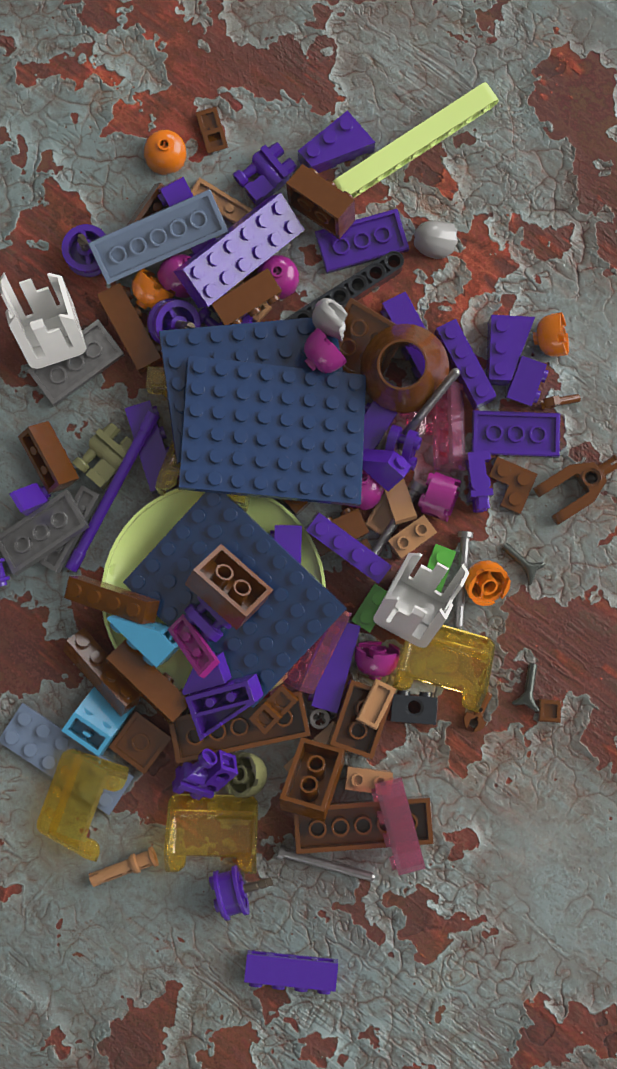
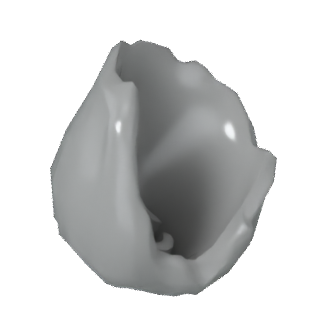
M432 220L421 223L415 230L414 246L420 253L428 257L443 259L454 252L458 241L456 236L457 229L454 224Z
M323 298L317 302L313 310L312 321L316 329L319 328L325 335L342 341L345 331L344 321L348 314L334 300Z

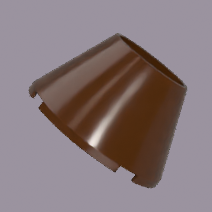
M398 324L383 329L370 340L362 355L360 373L366 377V391L368 395L378 405L397 413H411L419 411L449 374V361L444 346L433 333L417 325ZM411 347L423 355L425 359L424 373L418 382L409 387L400 388L392 386L385 380L383 375L384 360L396 348Z

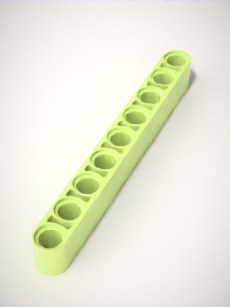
M486 82L482 83L332 182L338 189L343 192L347 191L355 198L492 109L499 99Z

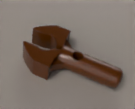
M579 394L563 397L556 395L543 399V401H540L542 410H548L560 405L578 403L581 401V397Z
M484 692L474 712L465 713L463 717L465 728L468 727L470 720L476 716L477 725L473 732L480 731L485 727L487 722L483 720L482 715L492 698L490 692Z

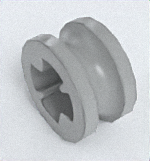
M316 709L311 713L310 723L314 728L323 729L329 724L330 717L325 710ZM319 712L324 713L323 718L326 722L323 725L322 723L320 725L315 724L316 719L313 717L316 713L318 715Z

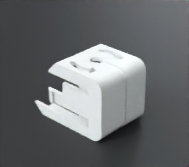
M3 273L0 277V293L8 308L5 312L8 325L30 367L35 369L43 368L79 356L86 351V344L76 309L62 276L51 273L47 274L60 305H56L49 287L36 290L31 278L19 282L33 311V314L25 316L5 273Z
M408 553L376 611L373 620L380 627L413 645L426 648L446 621L453 607L452 602L463 587L469 572L464 564H462L442 594L435 589L449 568L438 562L433 570L421 565L413 578L410 574L422 554Z

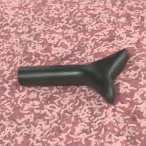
M506 543L501 549L524 569L528 586H530L534 581L536 571L543 568L545 562L530 563L512 546Z
M529 663L524 693L514 700L512 704H525L531 710L539 712L540 710L533 697L537 664Z

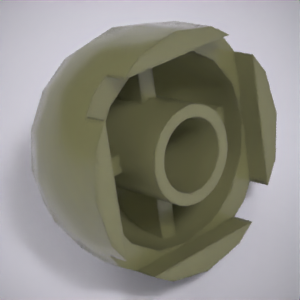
M233 753V755H236L238 774L224 786L226 791L238 798H248L257 795L263 790L267 782L268 774L265 763L252 753Z

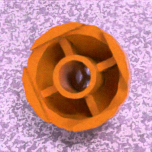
M159 130L147 138L144 146V158L148 167L155 173L161 175L175 173L185 163L187 158L186 146L176 132Z
M145 268L139 270L132 281L131 289L133 295L137 298L136 303L143 309H147L148 307L152 308L162 300L173 299L175 292L171 289L169 291L164 289L158 278L154 277L155 274Z
M562 312L543 317L537 325V332H533L534 344L539 345L541 351L551 357L569 354L568 333L565 331L566 322Z
M484 560L473 564L468 569L469 575L464 586L468 596L475 604L481 606L495 604L494 601L499 597L502 599L506 596L510 589L511 581L507 572L498 563Z

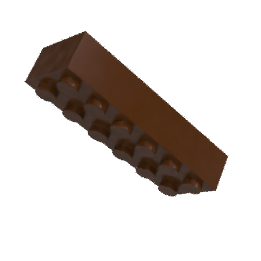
M302 691L292 692L299 700L266 734L255 726L249 718L268 698L262 699L254 708L248 707L201 741L191 714L180 716L172 725L169 724L176 762L182 763L196 760L204 749H210L214 753L218 750L230 753L311 736Z
M429 796L333 802L330 804L325 822L294 813L296 854L434 844Z

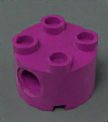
M435 472V474L430 473L426 481L428 490L426 494L422 493L418 503L421 513L448 522V516H451L459 492L456 491L457 487H461L462 481Z

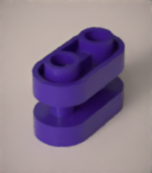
M392 425L387 437L385 450L398 453L399 444H404L402 455L400 456L405 458L411 465L407 472L409 473L410 470H414L416 467L417 458L415 453L421 446L422 438L419 437V432L409 430L407 435H403L402 427Z
M197 596L200 604L197 606L194 603H190L184 609L186 613L185 618L192 625L196 624L202 630L200 633L208 642H217L223 636L220 629L223 626L230 629L232 626ZM206 610L215 617L216 620L214 622L204 613Z

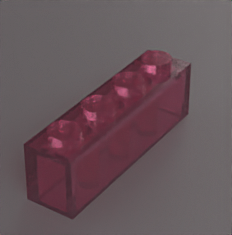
M455 381L432 408L434 471L444 473L466 471L463 384Z
M346 610L285 674L283 682L299 691L310 694L314 693L349 621L351 612Z
M397 776L374 782L375 788L371 789L374 803L379 802L381 811H377L380 825L385 824L387 833L383 834L386 848L391 847L393 856L389 857L392 871L397 870L400 876L426 869L402 777Z

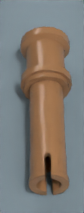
M151 846L145 852L137 855L134 853L130 854L128 859L89 873L90 882L93 887H96L132 872L134 874L141 873L142 869L150 866L157 867L159 862L156 852Z

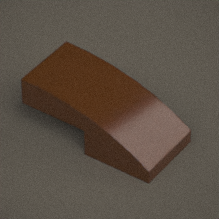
M217 107L196 112L207 153L210 154L228 149Z
M282 684L249 720L266 734L299 699Z

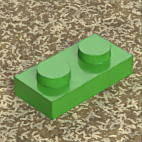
M435 544L427 568L433 570L437 562L449 568L435 589L441 593L456 551Z
M374 584L351 622L361 626L362 629L370 633L376 624L373 617L387 591Z

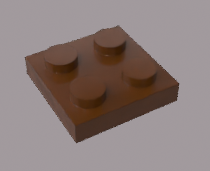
M136 711L109 748L145 775L172 737Z

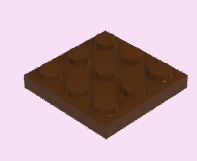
M350 298L344 308L348 314L344 321V338L342 341L338 340L340 352L347 361L342 366L343 370L347 373L361 375V359L367 344L383 329L398 324L357 300ZM398 348L392 350L386 356L383 363V374Z

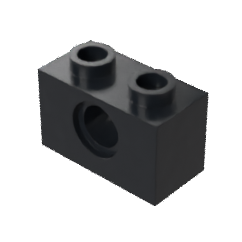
M397 690V694H394L391 702L390 721L436 725L438 698L432 697L433 693L419 692V696H411L410 691ZM413 700L417 701L420 705L419 711L414 714L408 710V704Z

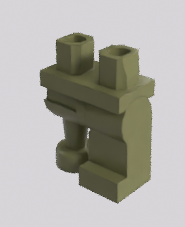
M112 422L103 430L99 428L90 439L89 449L83 457H76L72 462L83 473L88 471L86 476L103 490L112 481L133 442L126 436L118 445L114 439L121 430ZM96 456L99 457L101 460L93 469H90L88 464Z

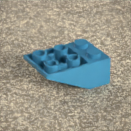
M115 615L107 618L111 623L110 627L118 634L124 635L127 638V644L135 650L138 649L144 655L143 659L151 666L154 665L157 668L167 662L179 650L178 644L168 631L170 627L166 624L156 621L155 623L139 624Z
M93 687L61 731L99 757L104 754L136 706L123 716H120L100 692Z

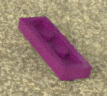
M182 614L168 629L198 676L205 678L220 663L195 625L187 621L185 614Z

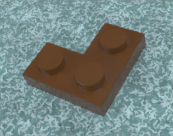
M496 457L488 477L508 486L500 507L520 515L538 474L500 457Z

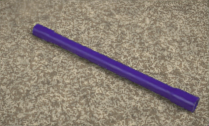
M148 410L143 418L133 442L88 524L89 528L85 530L65 565L69 570L77 572L100 525L148 435L151 434L160 417L157 414Z

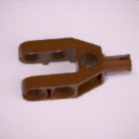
M612 455V457L599 465L595 462L570 464L533 488L538 498H540L567 479L575 476L580 486L586 491L584 496L551 516L556 525H559L595 502L607 481L606 476L617 469V463L611 465V463L617 460L616 455ZM586 473L594 475L595 482L593 484L585 480Z

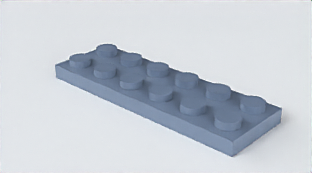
M208 189L97 238L88 244L107 284L226 233L228 228L211 190Z
M22 703L1 734L0 743L110 815L135 776L103 755L98 757L62 732L63 728L25 703Z

